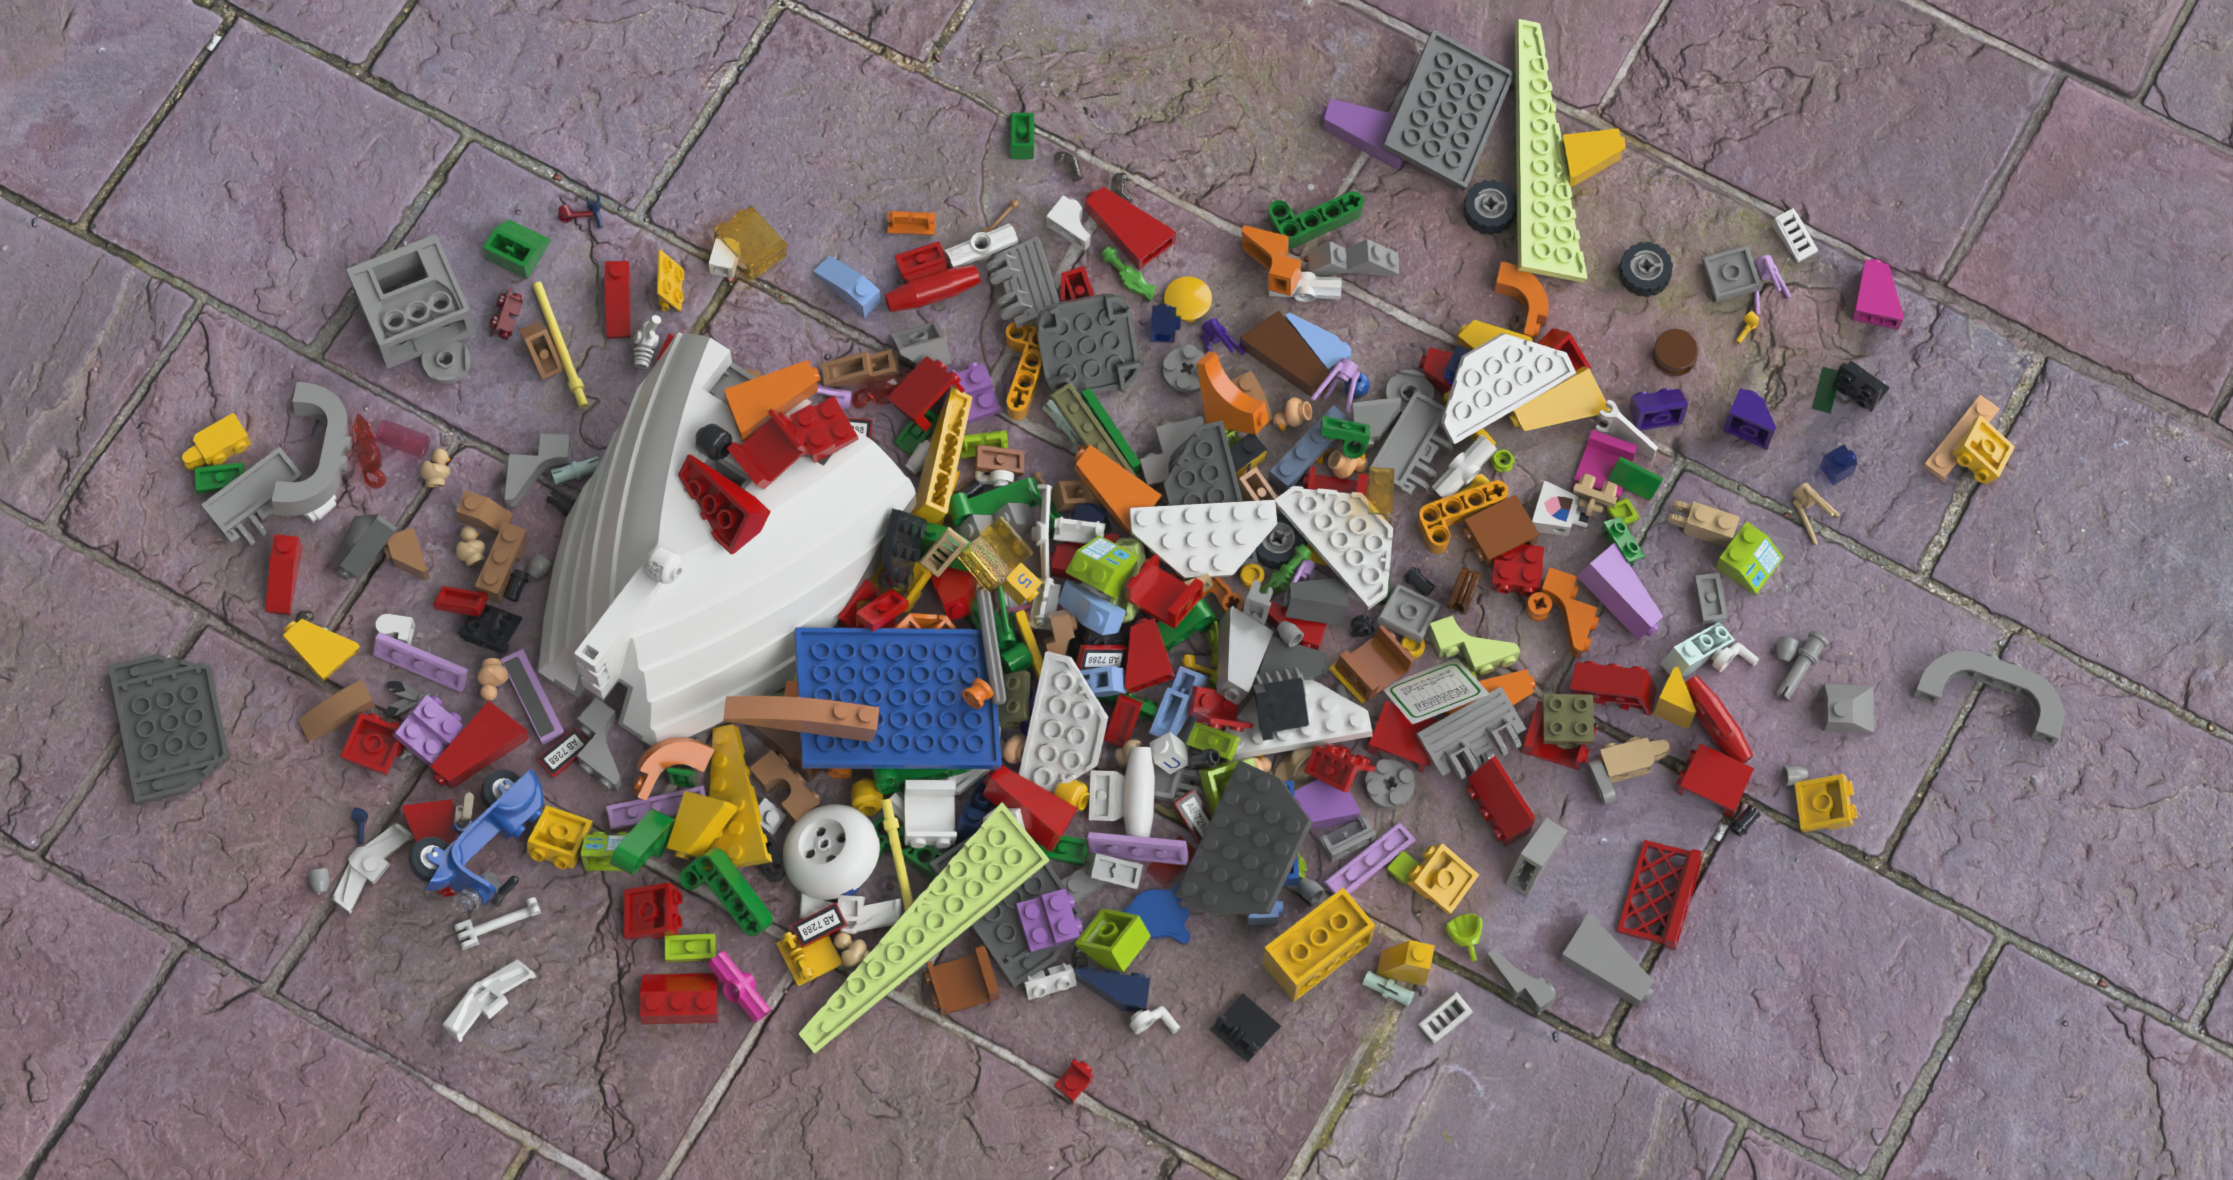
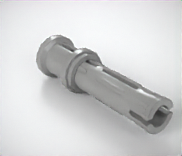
M1814 631L1809 632L1808 641L1803 648H1799L1797 651L1798 659L1775 692L1777 697L1781 698L1786 690L1782 700L1789 701L1810 665L1817 663V656L1822 648L1827 647L1829 641L1821 634Z

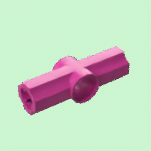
M722 951L709 961L708 966L723 983L725 997L731 1002H738L753 1023H757L771 1011L755 990L756 982L753 976L748 972H741L725 951Z

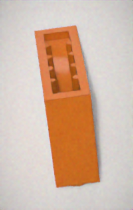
M1208 351L1196 363L1206 424L1223 420L1225 429L1256 435L1268 423L1265 402L1254 399L1238 389L1222 369L1217 353Z

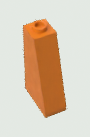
M809 360L724 389L726 403L742 442L746 441L771 418L768 413L770 409L777 412L783 411L786 414L818 391L817 382L821 381L817 368L811 367Z
M1089 445L1086 450L1081 448L1074 458L1077 462L1074 470L1126 535L1132 538L1129 509L1155 507L1162 495L1092 445Z
M1527 669L1479 681L1488 693L1502 687L1513 707L1528 699L1535 689L1534 678L1528 674ZM1471 701L1469 703H1466L1464 705L1444 712L1445 717L1453 714L1454 712L1462 709L1463 707L1471 704L1474 701Z

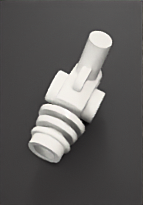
M654 315L650 321L644 322L641 329L635 332L633 343L637 344V346L634 348L635 358L633 360L635 362L634 366L637 368L647 369L651 363L650 360L654 354V351L651 349L656 348L659 336L655 334V330L660 324L661 318L657 315Z

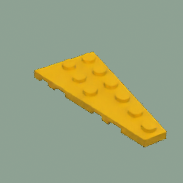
M732 724L713 728L712 748L714 752L711 756L709 797L726 801L738 807L735 814L706 852L712 848L721 849L736 868L773 862L771 854L767 852L766 843L768 842L766 834L762 832L760 824L762 818L754 786L750 784L749 775L751 774L749 767L745 764L743 756L745 750L739 727Z

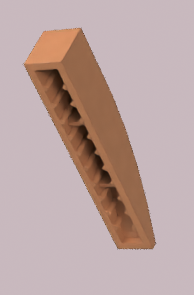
M726 696L723 721L873 742L877 731L879 707L801 697Z

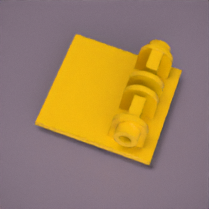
M658 250V305L662 311H669L670 307H674L677 311L681 312L684 300L682 292L683 268L662 250Z
M788 932L782 936L783 940L776 943L798 987L843 965L829 936L802 948L796 934L792 935L791 932Z

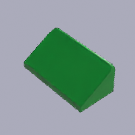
M1623 457L1616 461L1608 476L1609 481L1647 500L1653 498L1663 481L1662 477Z

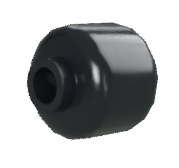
M712 423L697 431L695 445L700 453L715 461L724 459L730 454L727 450V447L732 444V436L729 432Z

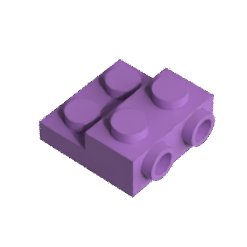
M974 362L967 365L964 371L956 373L961 378L959 383L965 389L964 393L972 396L967 424L1001 413V407L993 390V383L985 364L979 365V363ZM952 385L943 394L944 399H946L949 389L953 387Z
M426 694L418 700L392 736L430 767L464 728V725L460 723L461 717L453 711L448 713L441 707L443 703L438 697L434 695L429 697Z
M1066 889L1043 894L1041 897L1015 905L1029 953L1075 941L1080 937L1079 932L1083 931L1079 917L1074 918L1072 908H1075L1073 895L1071 893L1067 894Z

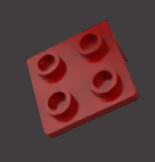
M1193 686L1188 715L1195 717L1197 723L1207 724L1208 727L1222 729V726L1229 727L1230 730L1243 732L1244 728L1253 729L1252 723L1236 718L1239 704L1236 705L1219 695L1217 689Z
M1325 743V745H1314L1303 772L1342 792L1348 793L1357 770L1375 772L1376 766L1370 764V759L1363 755L1357 754L1355 756L1350 754V749L1343 745L1337 744L1335 746Z

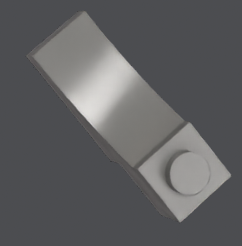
M1496 947L1487 953L1485 960L1514 1000L1523 995L1537 1015L1554 1004L1556 991L1549 981L1545 982L1542 977L1535 979L1521 972L1508 962Z

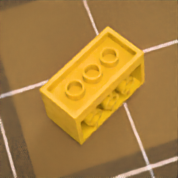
M1343 887L1265 946L1262 965L1294 1003L1371 944L1375 924Z

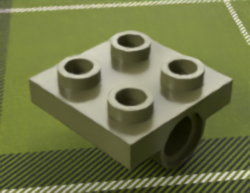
M1025 670L1003 675L1006 701L1002 705H997L999 726L1002 728H1018L1021 726V721L1029 720L1030 673Z
M1543 694V744H1557V747L1563 749H1572L1579 745H1593V695Z

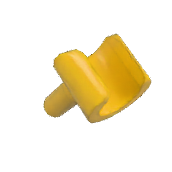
M1753 311L1743 318L1747 326L1744 327L1735 340L1738 344H1741L1748 332L1758 326L1759 317Z
M1478 474L1469 486L1458 493L1489 483V479L1482 474Z
M1184 655L1182 658V667L1192 671H1200L1209 675L1215 671L1195 664L1196 657L1194 655Z

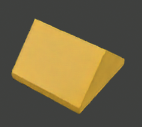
M1675 667L1659 697L1654 715L1686 729L1690 727L1696 710L1679 667Z

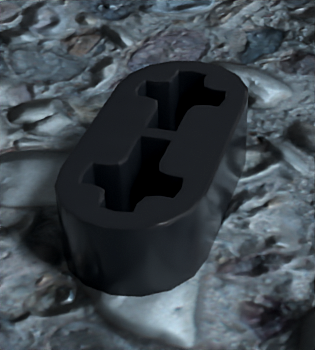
M766 836L768 842L766 846H770L768 848L769 854H771L774 866L779 868L778 874L774 875L772 872H769V863L759 864L766 880L775 883L781 881L786 872L774 840Z

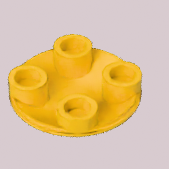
M1190 276L1180 277L1172 281L1164 294V304L1167 310L1176 318L1187 323L1194 322L1206 314L1212 302L1211 291L1206 283Z

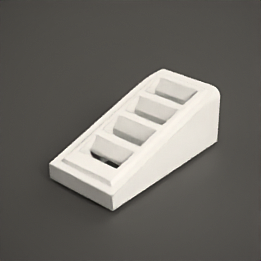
M1794 208L1774 219L1773 229L1797 263L1818 252L1817 247ZM1793 229L1796 230V232L1792 233L1791 235L1788 234L1789 231ZM1799 237L1802 238V240L1796 242L1795 244L1793 243V240ZM1807 245L1808 248L1798 252V248Z
M1456 992L1418 1025L1435 1044L1474 1012ZM1455 1002L1463 1011L1461 1015L1452 1006ZM1446 1009L1456 1018L1454 1021H1451L1444 1013ZM1440 1015L1448 1026L1444 1028L1436 1017ZM1432 1021L1440 1032L1437 1035L1428 1025L1429 1022Z

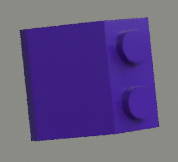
M1663 388L1654 393H1636L1631 397L1629 404L1633 425L1639 431L1681 425L1688 407L1687 400L1679 389L1672 390L1671 388Z
M1740 388L1723 431L1768 450L1776 429L1763 397L1758 396L1752 390Z

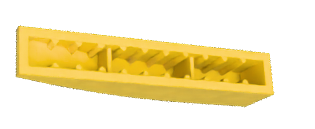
M953 387L948 391L930 442L917 491V505L914 507L912 514L934 524L941 520L948 511L972 396L964 392L960 393Z

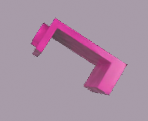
M1591 430L1571 489H1574L1575 484L1579 483L1585 473L1596 478L1592 489L1601 492L1605 481H1609L1608 476L1616 461L1623 457L1632 462L1638 445ZM1617 485V492L1615 496L1617 497L1616 502H1618L1623 487Z

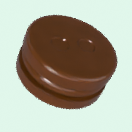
M1667 330L1656 340L1653 349V361L1656 367L1666 375H1685L1696 364L1699 354L1698 343L1685 330Z
M1465 567L1461 568L1447 605L1448 610L1453 611L1454 609L1456 612L1460 611L1462 615L1467 614L1481 573L1476 571L1474 573L1472 570L1468 571V568Z

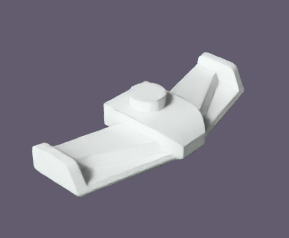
M1048 484L1037 485V489H1043L1041 521H1036V526H1032V541H1036V546H1040L1041 578H1038L1041 582L1044 581V578H1050L1049 515L1052 486Z
M395 823L365 846L356 848L348 858L349 864L331 900L351 914L366 880L375 885L390 867V864L384 859L408 841L413 840V834L400 824Z
M801 893L800 919H804L834 903L814 899ZM840 895L841 897L838 898V906L848 924L847 927L839 930L841 933L856 934L859 931L894 925L901 918L902 899L864 906L865 897Z
M517 959L483 980L477 981L468 989V992L442 1026L451 1037L460 1043L463 1040L464 1034L481 1013L488 1019L492 1018L508 1004L506 997L502 994L528 979L535 978L534 972Z

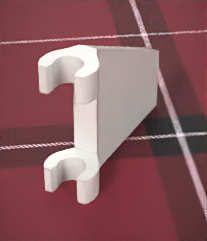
M1607 400L1605 406L1610 408L1611 412L1606 413L1601 410L1599 413L1601 421L1607 427L1602 428L1596 425L1595 431L1638 445L1636 450L1653 460L1658 447L1619 412L1613 401Z

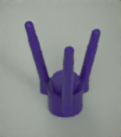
M1217 318L1210 319L1201 326L1204 334L1200 338L1205 345L1206 352H1212L1210 341L1213 344L1222 341L1231 353L1234 352V347L1241 355L1245 354V351L1230 336L1224 326L1220 325Z

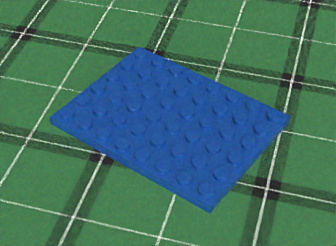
M795 628L798 697L879 707L877 731L873 742L800 732L802 768H1001L998 706L992 703L991 697L989 700H985L984 705L977 710L970 707L964 701L961 694L965 688L971 687V683L975 678L984 680L990 686L981 629L878 628L872 632L868 628Z

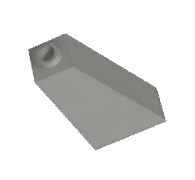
M1233 606L1219 622L1217 693L1238 705L1251 689L1273 630Z
M1587 914L1563 952L1560 962L1637 1008L1642 1001L1647 1003L1654 992L1651 989L1654 980L1593 916Z

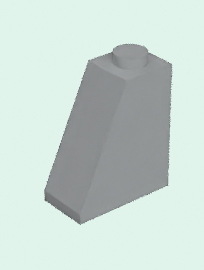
M1546 818L1521 852L1506 884L1527 897L1559 849L1568 830Z

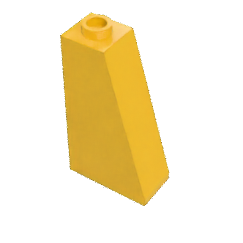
M1583 366L1575 371L1576 374L1511 411V414L1508 416L1515 428L1518 427L1523 431L1599 415L1601 410L1606 413L1611 410L1605 406L1606 400L1590 369Z

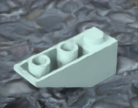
M1718 622L1673 647L1660 664L1669 675L1673 668L1679 667L1684 678L1709 661L1719 648L1725 649L1735 639Z

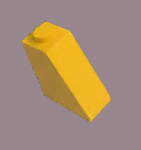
M1619 128L1563 135L1562 144L1570 187L1579 184L1620 160L1626 145L1624 137H1620Z
M1473 320L1469 325H1463L1458 331L1456 346L1465 353H1468L1501 333L1533 342V339L1523 334Z
M303 619L297 623L292 621L283 629L285 633L282 639L321 682H324L360 650L358 643Z
M684 791L667 848L675 851V856L685 860H689L690 856L698 858L705 853L735 814L738 806L723 800Z
M1409 940L1382 950L1376 975L1426 986L1435 945Z

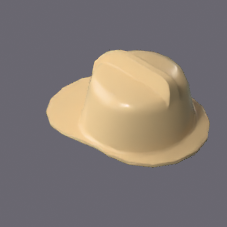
M1314 746L1293 750L1278 765L1275 777L1283 781H1294V791L1317 780V778L1303 772Z

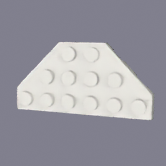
M1501 333L1461 356L1441 423L1451 443L1456 444L1576 374L1575 369L1566 352Z
M1292 486L1275 499L1277 508L1367 610L1387 596L1393 527L1362 493L1352 492V494L1339 493L1337 490L1319 488L1318 490L1303 489L1300 486Z
M1275 500L1129 509L1131 534L1137 540L1144 543L1153 554L1158 555L1160 560L1174 569L1182 579H1193L1207 573L1211 578L1231 577L1277 525Z
M1049 651L1045 652L1019 771L1020 776L1051 793L1055 791L1059 782L1069 783L1098 765L1108 721L1107 714L1072 657Z
M1305 680V699L1309 725L1272 732L1273 739L1263 741L1259 729L1255 696H1253L1236 717L1252 723L1253 729L1244 728L1243 732L1230 730L1228 727L1225 732L1241 738L1232 760L1313 747L1315 744L1325 745V743L1331 744L1372 737L1368 710L1314 680Z

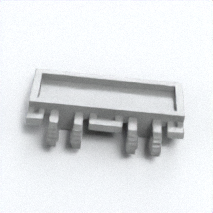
M1038 236L994 254L996 259L988 262L985 266L987 272L991 274L989 275L991 284H1004L1006 294L996 301L997 307L1002 309L999 312L1002 320L1014 318L1017 328L1026 324L1029 326L1036 324L1038 313L1042 309L1060 302L1044 249Z
M1415 391L1368 472L1408 495L1412 494L1415 487L1427 492L1430 485L1411 473L1415 470L1427 478L1435 479L1436 471L1418 460L1429 465L1438 448L1445 452H1451L1452 444L1435 435L1436 431L1448 437L1441 423L1446 407Z
M279 446L202 503L201 506L231 543L240 538L234 530L236 528L248 544L252 545L255 543V540L244 528V525L250 521L259 534L262 536L267 534L266 529L254 514L257 513L262 520H265L274 513L272 497L276 481L300 482L306 479Z
M1499 687L1490 692L1489 695L1479 698L1416 734V737L1441 777L1451 772L1446 763L1448 761L1461 780L1466 777V774L1456 756L1462 754L1469 768L1475 772L1479 769L1475 758L1493 748L1488 738H1491L1499 753L1504 756L1508 754V750L1499 732L1504 730L1512 746L1517 749L1521 746L1517 734L1526 730V727L1502 687Z
M1189 716L1176 736L1185 744L1196 721V718L1193 716ZM1186 745L1188 756L1202 753V751ZM1158 765L1153 766L1155 774L1154 799L1175 802L1192 789L1196 791L1198 796H1202L1203 790L1200 787L1184 784L1185 780L1201 782L1199 772L1186 769V767L1191 768L1192 766L1189 767L1187 765L1172 774H1168Z

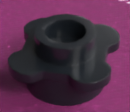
M1359 615L1353 618L1350 625L1353 629L1351 636L1357 638L1372 634L1375 630L1372 627L1374 619L1369 618L1367 615Z

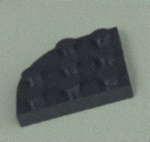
M893 508L882 550V562H884V568L887 570V573L883 572V577L889 586L908 591V587L911 586L914 580L913 569L915 562L920 557V542L927 531L926 519Z

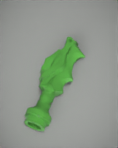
M1111 246L1107 247L1100 255L1103 258L1102 261L1105 264L1111 263L1119 271L1120 281L1128 292L1139 296L1142 295L1148 302H1151L1155 296L1156 285L1146 283L1141 271H1135L1131 265L1126 266L1117 257L1118 251Z
M1303 543L1295 548L1296 554L1286 565L1282 564L1279 571L1273 572L1268 583L1260 587L1259 592L1266 594L1269 587L1273 590L1272 596L1285 592L1290 586L1289 582L1292 581V577L1295 575L1293 570L1296 569L1302 560L1309 561L1313 552Z

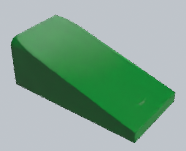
M1011 113V159L1034 158V113Z
M929 409L924 414V417L932 426L926 432L910 420L893 442L910 456L920 442L923 443L925 440H928L934 433L939 417Z
M667 768L672 786L696 787L697 769Z

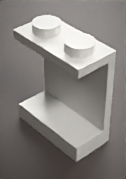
M905 780V845H911L913 848H923L926 845L948 848L951 845H955L957 832H955L954 802L956 780Z

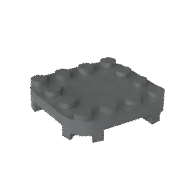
M1098 294L1058 302L1047 306L1038 313L1036 333L1042 368L1047 386L1053 393L1071 382L1080 396H1082V391L1089 387L1093 393L1118 388L1123 390L1130 387L1129 385L1136 379L1138 373L1141 372V362L1139 360L1132 319L1133 314L1121 296Z

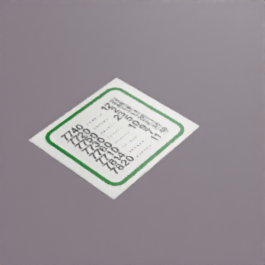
M1458 658L1398 680L1383 690L1411 724L1489 695L1488 691Z

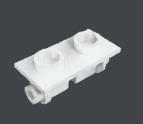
M1063 517L1056 518L1053 540L1087 544L1097 536H1104L1105 524L1100 523V521L1095 523L1063 519Z
M1044 578L1042 584L1036 589L1039 594L1033 599L1029 620L1031 628L1051 631L1048 613L1056 612L1061 585L1054 584L1052 578Z
M1063 963L1048 968L1049 976H1045L1043 970L1032 977L1028 976V979L1023 982L1028 1000L1077 986L1074 969L1071 964L1066 965Z

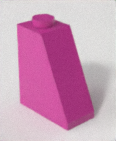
M1865 259L1861 269L1852 320L1899 330L1904 315L1889 264H1885L1877 259Z

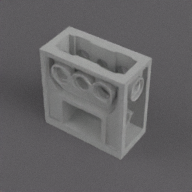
M436 234L346 269L354 294L387 369L419 357L423 352L429 353L452 344L456 339L462 340L477 334L468 304ZM425 274L426 276L425 279L389 293L383 294L382 290Z

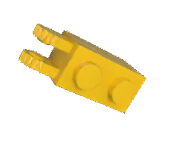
M232 413L196 433L193 439L195 446L185 451L181 458L187 470L190 471L204 465L217 466L223 464L228 457L244 452L251 445V442L237 417Z

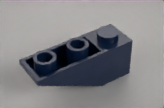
M987 775L979 779L958 820L955 843L960 844L970 836H973L983 824V818L996 807L982 795L987 786L983 783Z
M1082 966L1081 969L1075 968V979L1119 1010L1135 1013L1139 1010H1147L1150 978H1146L1144 974L1131 973V975H1123L1116 970L1100 972L1088 966Z

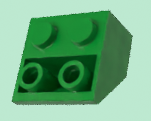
M509 219L493 230L483 246L486 260L528 280L550 244L551 239Z

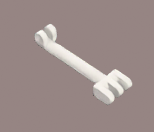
M530 898L526 901L528 907L474 927L470 919L454 926L456 932L466 929V931L457 935L460 941L470 939L461 943L462 949L465 950L479 945L477 936L540 914L541 911L536 898Z

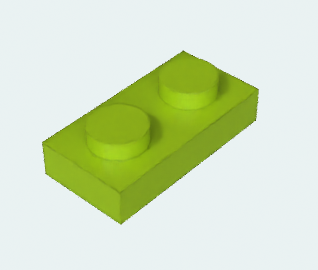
M1195 721L1186 745L1203 752L1208 748H1212L1218 751L1220 758L1232 762L1241 738Z
M715 934L665 936L666 963L710 961L716 956Z

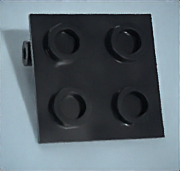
M486 604L479 617L472 615L467 617L458 634L460 638L464 639V642L473 643L478 647H481L484 643V649L487 650L490 646V650L498 652L500 655L502 653L506 654L509 649V644L507 643L523 620V617Z
M1243 993L1224 1015L1221 1014L1216 1019V1023L1210 1031L1248 1063L1278 1031L1281 1025Z

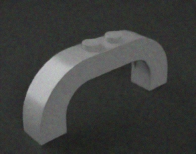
M304 382L296 383L293 397L295 416L317 418L324 422L327 428L316 472L310 478L300 482L276 481L272 497L274 515L296 516L320 508L333 497L339 487L342 471L347 470L348 457L346 456V451H350L352 446L347 413L341 400L333 392L322 386Z
M1954 651L1934 660L1926 668L1917 684L1913 698L1933 705H1937L1944 686L1956 678H1969L2013 693L2026 699L2034 709L2036 722L2031 739L2055 746L2060 737L2064 722V711L2057 692L2042 676L2023 668L2018 663L2001 661L1992 654L1984 655L1973 651Z

